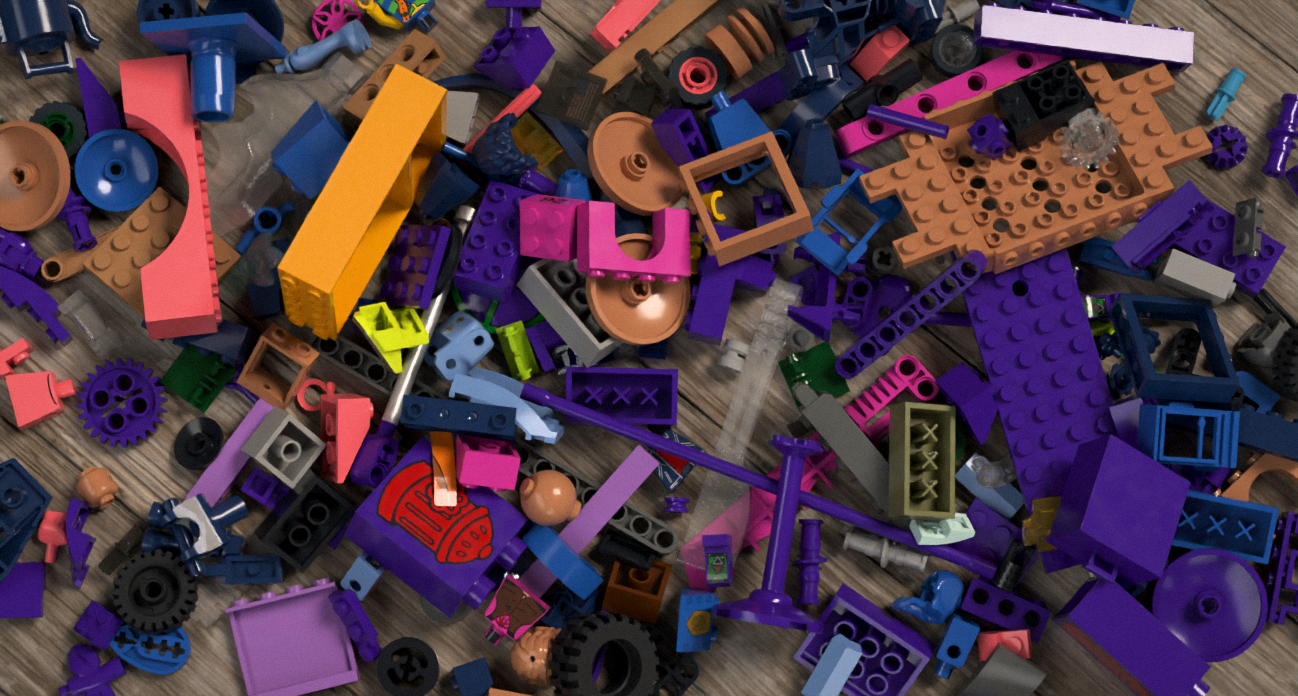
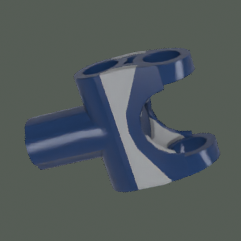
M201 493L180 503L160 518L159 522L162 527L181 525L191 532L193 544L191 548L179 556L183 563H189L204 558L228 545L231 541L224 528L246 518L248 512L244 501L238 495L211 507L204 494Z

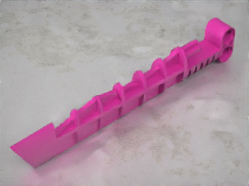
M903 355L885 371L887 376L883 379L878 377V383L875 386L870 384L871 389L868 392L863 390L861 392L863 396L860 399L855 397V403L852 406L847 404L843 408L877 448L882 445L880 440L889 433L890 411L885 413L869 428L866 424L906 389L920 403H930L937 396L939 388L935 379L914 356ZM904 362H909L915 367V372L909 376L903 375L899 370V366ZM922 383H929L933 387L932 395L922 396L918 392V386ZM815 432L807 440L819 443L816 439L820 435ZM824 449L823 453L805 458L800 490L809 493L819 478L830 489L833 487L832 483L824 475L838 467L834 461L837 456L831 449L828 452ZM782 462L766 476L779 481ZM752 487L682 548L690 588L715 590L717 588H708L702 535H732V555L750 545L759 552L761 548L756 542L769 536L771 532L776 495ZM734 566L732 568V574L737 571Z

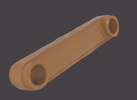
M120 226L96 236L98 244L91 250L75 252L72 247L48 258L41 266V273L44 279L51 283H59L86 271L83 263ZM53 264H59V274L55 277H50L48 274L49 267Z

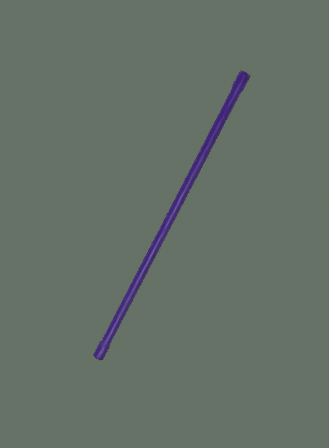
M526 382L520 395V398L541 407H548L777 495L779 483L777 480L558 397ZM800 490L798 504L962 566L973 573L991 580L996 573L997 563L976 555L964 553L944 544L918 545L913 533Z

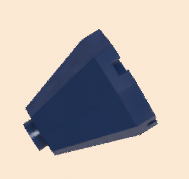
M820 119L807 120V123L800 125L786 162L797 186L811 188V183H818V188H829L841 184V166L829 126L823 124V121Z
M437 151L431 158L415 201L419 206L417 211L427 220L431 218L439 220L459 205L475 197L484 187L471 172L467 173L463 169L464 166L440 151Z

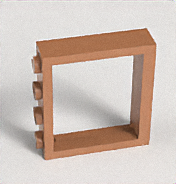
M772 131L679 166L682 177L677 180L683 194L688 193L690 199L686 201L692 215L697 214L699 220L695 222L701 237L707 236L708 241L704 242L707 252L710 256L715 255L719 266L814 231L811 215ZM768 155L794 214L720 242L695 182Z

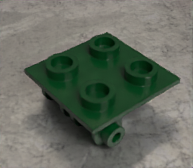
M829 342L821 343L798 354H791L786 359L778 362L790 392L792 391V385L797 381L804 382L815 393L818 390L827 391L834 398L850 392L845 378L841 377L836 371L835 364L837 359ZM791 392L795 404L798 408L799 406H801V404L795 398V395H793V393Z
M189 345L188 350L183 349L160 382L199 411L205 413L237 369L230 364L220 361L221 357L213 353L212 358L197 353V348Z

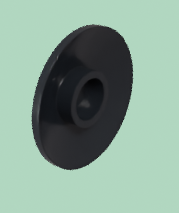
M199 417L188 422L180 430L175 441L174 452L178 463L189 470H200L213 463L223 446L224 435L221 426L215 420L208 417Z

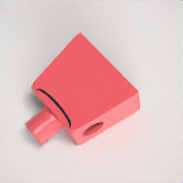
M51 371L5 376L18 427L24 430L64 412L65 408L62 398L76 395V388L72 378L58 382L55 373Z

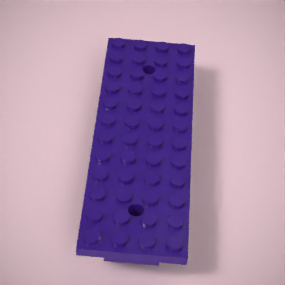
M1064 248L995 274L993 271L982 273L973 284L962 292L988 382L996 392L994 399L998 405V416L1046 574L1082 564V562L1045 541L1046 535H1050L1078 446L1109 434L1120 439L1109 409L1111 405H1114L1067 249ZM951 251L950 255L952 262H955L957 260V257L955 256L954 252Z

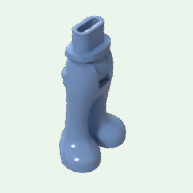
M358 19L352 20L327 38L317 43L298 47L286 55L283 62L275 65V70L278 75L288 71L294 75L298 73V70H308L319 65L334 51L345 46L354 54H359L372 47L369 35Z

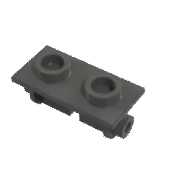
M1258 198L1236 202L1233 256L1247 254L1248 258H1258V253L1262 251V234L1257 233L1256 229H1262L1264 208L1261 207L1262 203L1258 202Z

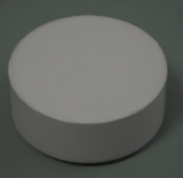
M801 325L792 327L787 336L789 347L798 353L809 350L815 342V335Z

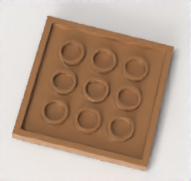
M159 186L83 263V267L145 319L140 268L151 263L169 247L183 224L187 209ZM212 231L216 276L219 283L242 260V256Z

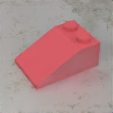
M354 393L321 394L320 439L327 445L320 453V477L335 483L344 482L368 432L370 419L373 418L374 409L370 398Z

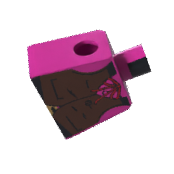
M509 574L501 583L484 615L486 619L493 623L484 636L494 645H498L505 635L515 641L551 607Z

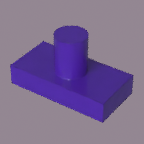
M486 0V7L506 8V28H521L522 8H542V0Z

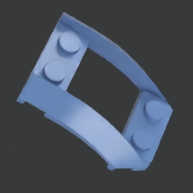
M474 367L465 375L455 374L448 397L454 398L459 396L470 399L472 403L517 408L515 424L526 433V440L534 438L542 440L544 443L555 444L565 434L566 424L562 423L560 418L550 408L541 407L520 398L524 385L515 379L479 367Z

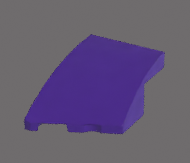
M71 498L66 517V533L73 587L80 589L90 568L86 561L96 538L82 532L92 508L83 501Z

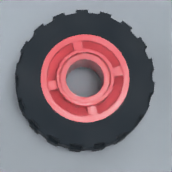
M698 46V48L689 47L685 51L682 50L677 57H674L668 70L667 87L671 91L672 98L676 99L677 103L681 106H686L687 109L702 110V108L712 107V102L709 98L723 90L725 92L727 86L728 71H726V64L721 60V56L715 54L711 49ZM694 73H699L704 77L705 81L695 83L691 80L690 76Z

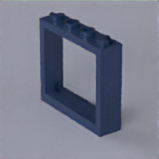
M1119 293L1109 310V314L1137 397L1220 403L1230 402L1235 392L1239 389L1240 380L1236 375L1232 364V357L1227 350L1224 335L1221 333L1217 316L1213 311L1210 300ZM1138 318L1195 322L1214 377L1156 373Z

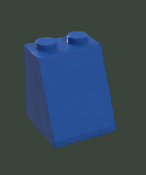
M316 100L270 152L274 161L272 166L282 177L286 174L292 180L290 184L299 195L305 193L311 200L323 190L347 145L351 142L352 137Z

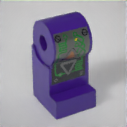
M1119 293L1081 296L1088 322H1111L1109 310Z
M702 535L706 565L705 575L708 588L731 587L733 568L732 535Z

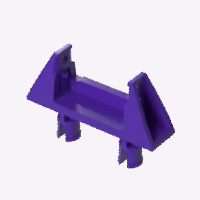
M839 232L827 235L840 246L841 234ZM796 247L793 259H806L808 262L820 264V267L818 269L815 305H804L803 307L788 305L787 316L823 341L829 342L831 323H834V320H841L859 324L861 306L836 304L834 295L837 275L803 247ZM860 257L853 265L848 264L843 271L864 275L866 257Z

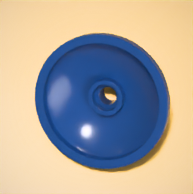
M108 129L91 136L80 148L74 166L75 179L81 193L93 205L107 211H126L142 204L153 192L158 180V162L153 149L141 136L124 129ZM114 164L119 165L121 168L120 173L117 175H113L110 172V168Z

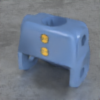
M458 311L435 326L423 360L429 366H434L435 371L442 379L453 382L456 373L465 375L472 370L493 348L494 342L479 321L464 311ZM432 345L436 346V353L429 355L428 348Z

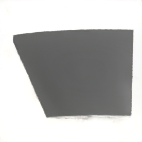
M998 642L986 661L980 662L969 680H964L954 696H1030L1046 677L1047 672L1045 669Z

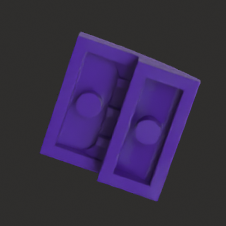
M46 562L15 564L9 576L0 583V619L43 618Z

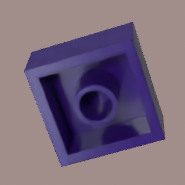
M92 600L73 630L93 645L105 650L124 620L102 604Z

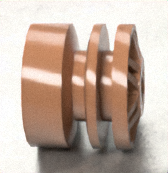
M742 6L735 10L736 18L733 15L726 17L729 31L721 24H716L703 34L709 49L721 56V60L726 64V71L736 80H740L753 69L749 56L761 63L764 61L763 53L771 56L775 52V47L764 26Z

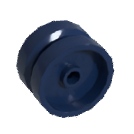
M139 0L137 7L139 24L140 22L202 17L201 10L195 0Z

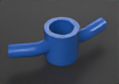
M300 198L284 203L276 209L270 206L258 209L254 216V226L244 233L234 250L244 255L252 241L259 235L265 238L277 235L281 228V218L288 213L306 208L304 199ZM268 215L269 217H274L277 223L270 229H264L261 227L259 219Z

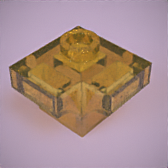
M528 112L510 130L512 140L523 155L534 156L543 168L564 150Z
M1060 496L1032 500L1031 517L1023 520L1022 539L1024 546L1036 544L1038 552L1058 549L1046 542L1045 538L1046 535H1050L1061 501Z

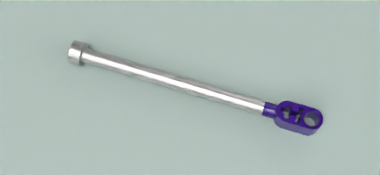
M459 205L453 220L461 228L464 245L478 210ZM453 278L446 289L437 298L430 301L429 308L424 309L420 320L429 334V342L452 285ZM428 344L409 348L402 365V373L398 375L376 435L368 434L365 436L351 468V479L355 484L377 488L391 472L398 453V444L393 435L401 417L403 395L410 394Z

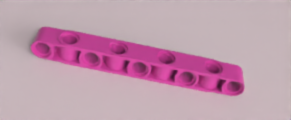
M1014 50L886 108L922 118L928 113H923L919 110L918 104L920 102L929 103L932 110H940L953 105L959 100L975 97L983 91H991L1002 87L1008 82L1024 79L1032 73L1045 70L1066 59L1063 56ZM1026 58L1030 62L1031 67L1023 69L1018 65L1017 60ZM977 80L982 88L978 91H973L968 87V81ZM866 116L839 128L834 132V135L844 157L848 158L911 130ZM878 124L883 132L879 135H873L869 132L868 126Z

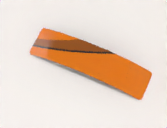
M430 431L434 470V504L436 506H456V468L452 433Z

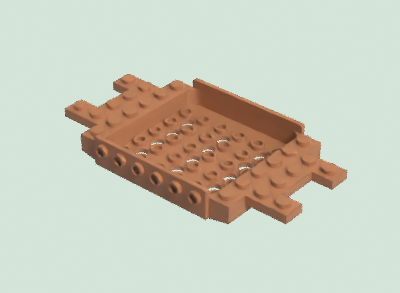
M1072 60L1069 61L1085 89L1095 99L1094 107L1103 128V135L1082 139L1087 144L1085 150L1077 151L1073 149L1071 144L1076 140L1072 129L1066 130L1060 127V129L1053 132L1045 140L1020 151L1012 147L996 160H992L983 153L978 154L970 144L972 138L967 129L973 126L979 118L987 114H991L999 120L995 112L992 92L1015 83L1011 81L997 89L983 91L975 97L959 100L951 106L940 110H932L927 115H924L922 119L949 126L947 138L942 139L917 131L900 135L899 148L905 159L859 176V183L870 204L896 194L916 233L892 241V247L903 269L951 251L954 252L958 259L969 250H978L987 258V266L983 273L993 271L995 274L1137 221L1158 201L1163 203L1174 193V186L1165 170L1212 153L1213 146L1201 126L1175 135L1154 100V97L1175 90V82L1164 63L1113 81L1102 61L1076 70V63ZM963 157H970L975 163L972 167L965 168L959 164V160ZM1031 159L1036 162L1037 166L1032 170H1027L1021 166V162ZM1093 161L1099 165V169L1095 172H1089L1083 168V165L1086 162ZM975 178H981L986 182V185L981 189H975L970 185V182ZM1042 180L1049 187L1045 191H1037L1032 185L1034 182ZM1099 183H1107L1111 186V191L1102 194L1096 191L1095 186ZM991 199L998 206L996 209L988 211L981 204L985 200ZM1048 202H1056L1060 205V210L1050 213L1045 210L1044 206ZM998 221H1004L1009 225V229L1005 232H998L993 228V225ZM965 262L967 268L973 271L977 270L973 263Z

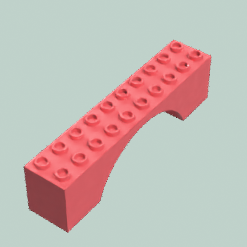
M186 54L119 61L124 114L128 131L136 133L152 142L167 153L182 171L189 187L186 216L175 239L160 256L140 268L145 322L150 340L218 332L217 323L222 322V315L219 303V288L216 276L200 122L191 116V64L187 63Z

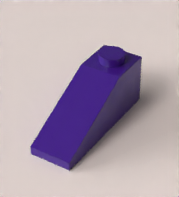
M76 58L89 138L98 132L108 129L126 130L128 127L124 112L122 113L120 107L81 58Z
M667 109L651 123L661 147L678 167L710 155L690 109ZM716 174L695 182L699 192L705 194L722 178L720 174Z

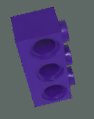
M979 575L978 579L974 577L970 579L963 595V602L958 610L1001 629H1030L1031 642H1039L1051 611L1045 609L1046 604L1034 598L1026 601L1019 597L1020 592L1016 590L1009 592L994 587L991 579ZM975 589H982L986 593L987 598L984 604L980 605L974 602L972 594ZM1002 600H1007L1012 605V612L1008 616H1004L999 612L998 605ZM1028 611L1034 612L1038 617V622L1034 627H1029L1024 621V616Z

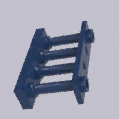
M403 395L400 423H404V428L451 432L456 435L464 434L515 442L518 425L515 424L517 408Z

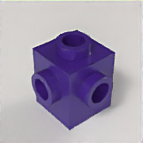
M991 114L979 118L973 126L967 129L972 138L970 141L972 148L978 154L983 153L992 160H996L1016 145L1009 133L1011 130L1008 124L1002 118L998 120Z

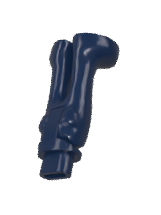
M153 502L148 524L150 527L172 530L170 525L162 527L159 519L165 515L162 503ZM146 529L142 541V553H154L155 550L159 549L180 551L174 535L162 533L154 529ZM228 530L227 536L231 542L206 557H220L221 554L222 558H226V556H239L244 537L234 535L233 531Z

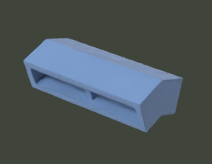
M976 452L955 474V478L980 501L1008 519L1024 504L1022 494Z
M842 634L834 636L801 693L804 696H838L862 655L860 644L850 641Z

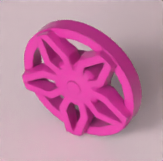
M350 0L323 1L316 8L312 18V28L315 36L319 41L325 39L327 31L330 30L332 34L349 22L347 18L349 16H358L356 19L364 26L360 9ZM337 2L340 5V12H335ZM332 3L330 8L332 14L321 11L325 6ZM343 3L350 5L355 12L344 14L345 7ZM318 16H327V21L323 22ZM317 22L322 26H327L323 30L322 35L318 31Z

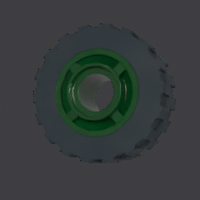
M53 101L50 104H43V107L37 108L35 114L29 119L30 122L45 126L52 133L55 132L56 128L64 126L65 133L59 140L66 151L69 163L74 159L76 160L80 148L89 139L85 114L67 102Z

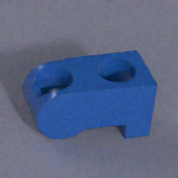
M1245 371L1236 372L1240 380V387L1245 393L1244 401L1253 406L1255 412L1265 414L1266 411H1270L1281 396Z

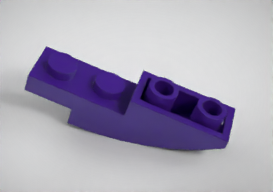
M0 266V289L4 293L0 297L10 309L16 307L20 312L27 306H30L27 312L37 323L41 320L48 327L45 332L55 344L60 341L65 347L73 340L72 336L57 320V317L64 312L62 307L46 291L28 278Z

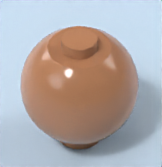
M542 470L536 472L529 478H526L520 486L522 509L530 520L539 525L554 526L565 520L571 522L580 512L581 502L576 500V491L573 483L567 476L558 471Z

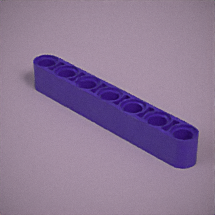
M969 250L847 347L836 361L837 373L846 379L857 376L963 292L985 270L987 266L985 255L978 250ZM965 262L973 263L977 270H970ZM946 279H952L956 287L948 285ZM925 295L932 296L936 303L929 302ZM905 311L912 312L915 319L909 318ZM886 327L892 328L895 335L888 333ZM866 343L872 344L875 350L869 349ZM846 358L853 360L856 366L850 365Z

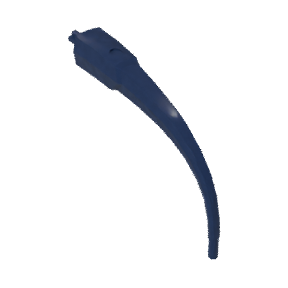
M481 73L456 75L432 81L447 90L482 88L499 92L513 100L525 89H508ZM541 94L527 110L538 118L556 138L576 170L581 171L582 174L587 176L593 201L614 203L599 187L591 172L587 154L589 138L573 119L565 116L566 112L561 107L559 109L560 116L548 107V103L554 101ZM615 203L616 238L633 233L650 235L642 215L631 213Z

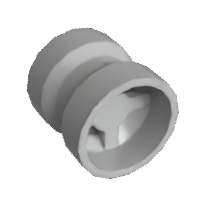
M726 339L723 346L725 349L724 355L720 356L717 365L728 371L743 374L745 369L744 361L750 355L752 347L736 340Z

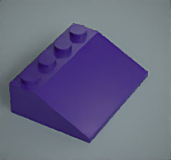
M843 583L818 619V621L824 624L822 634L809 632L793 658L811 671H814L832 638L842 634L850 641L860 644L862 655L841 691L848 696H904L930 660L936 645Z

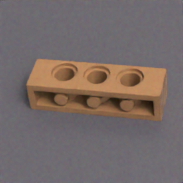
M414 29L342 106L343 110L353 124L359 127L395 64L427 79L446 58L445 54L434 39Z

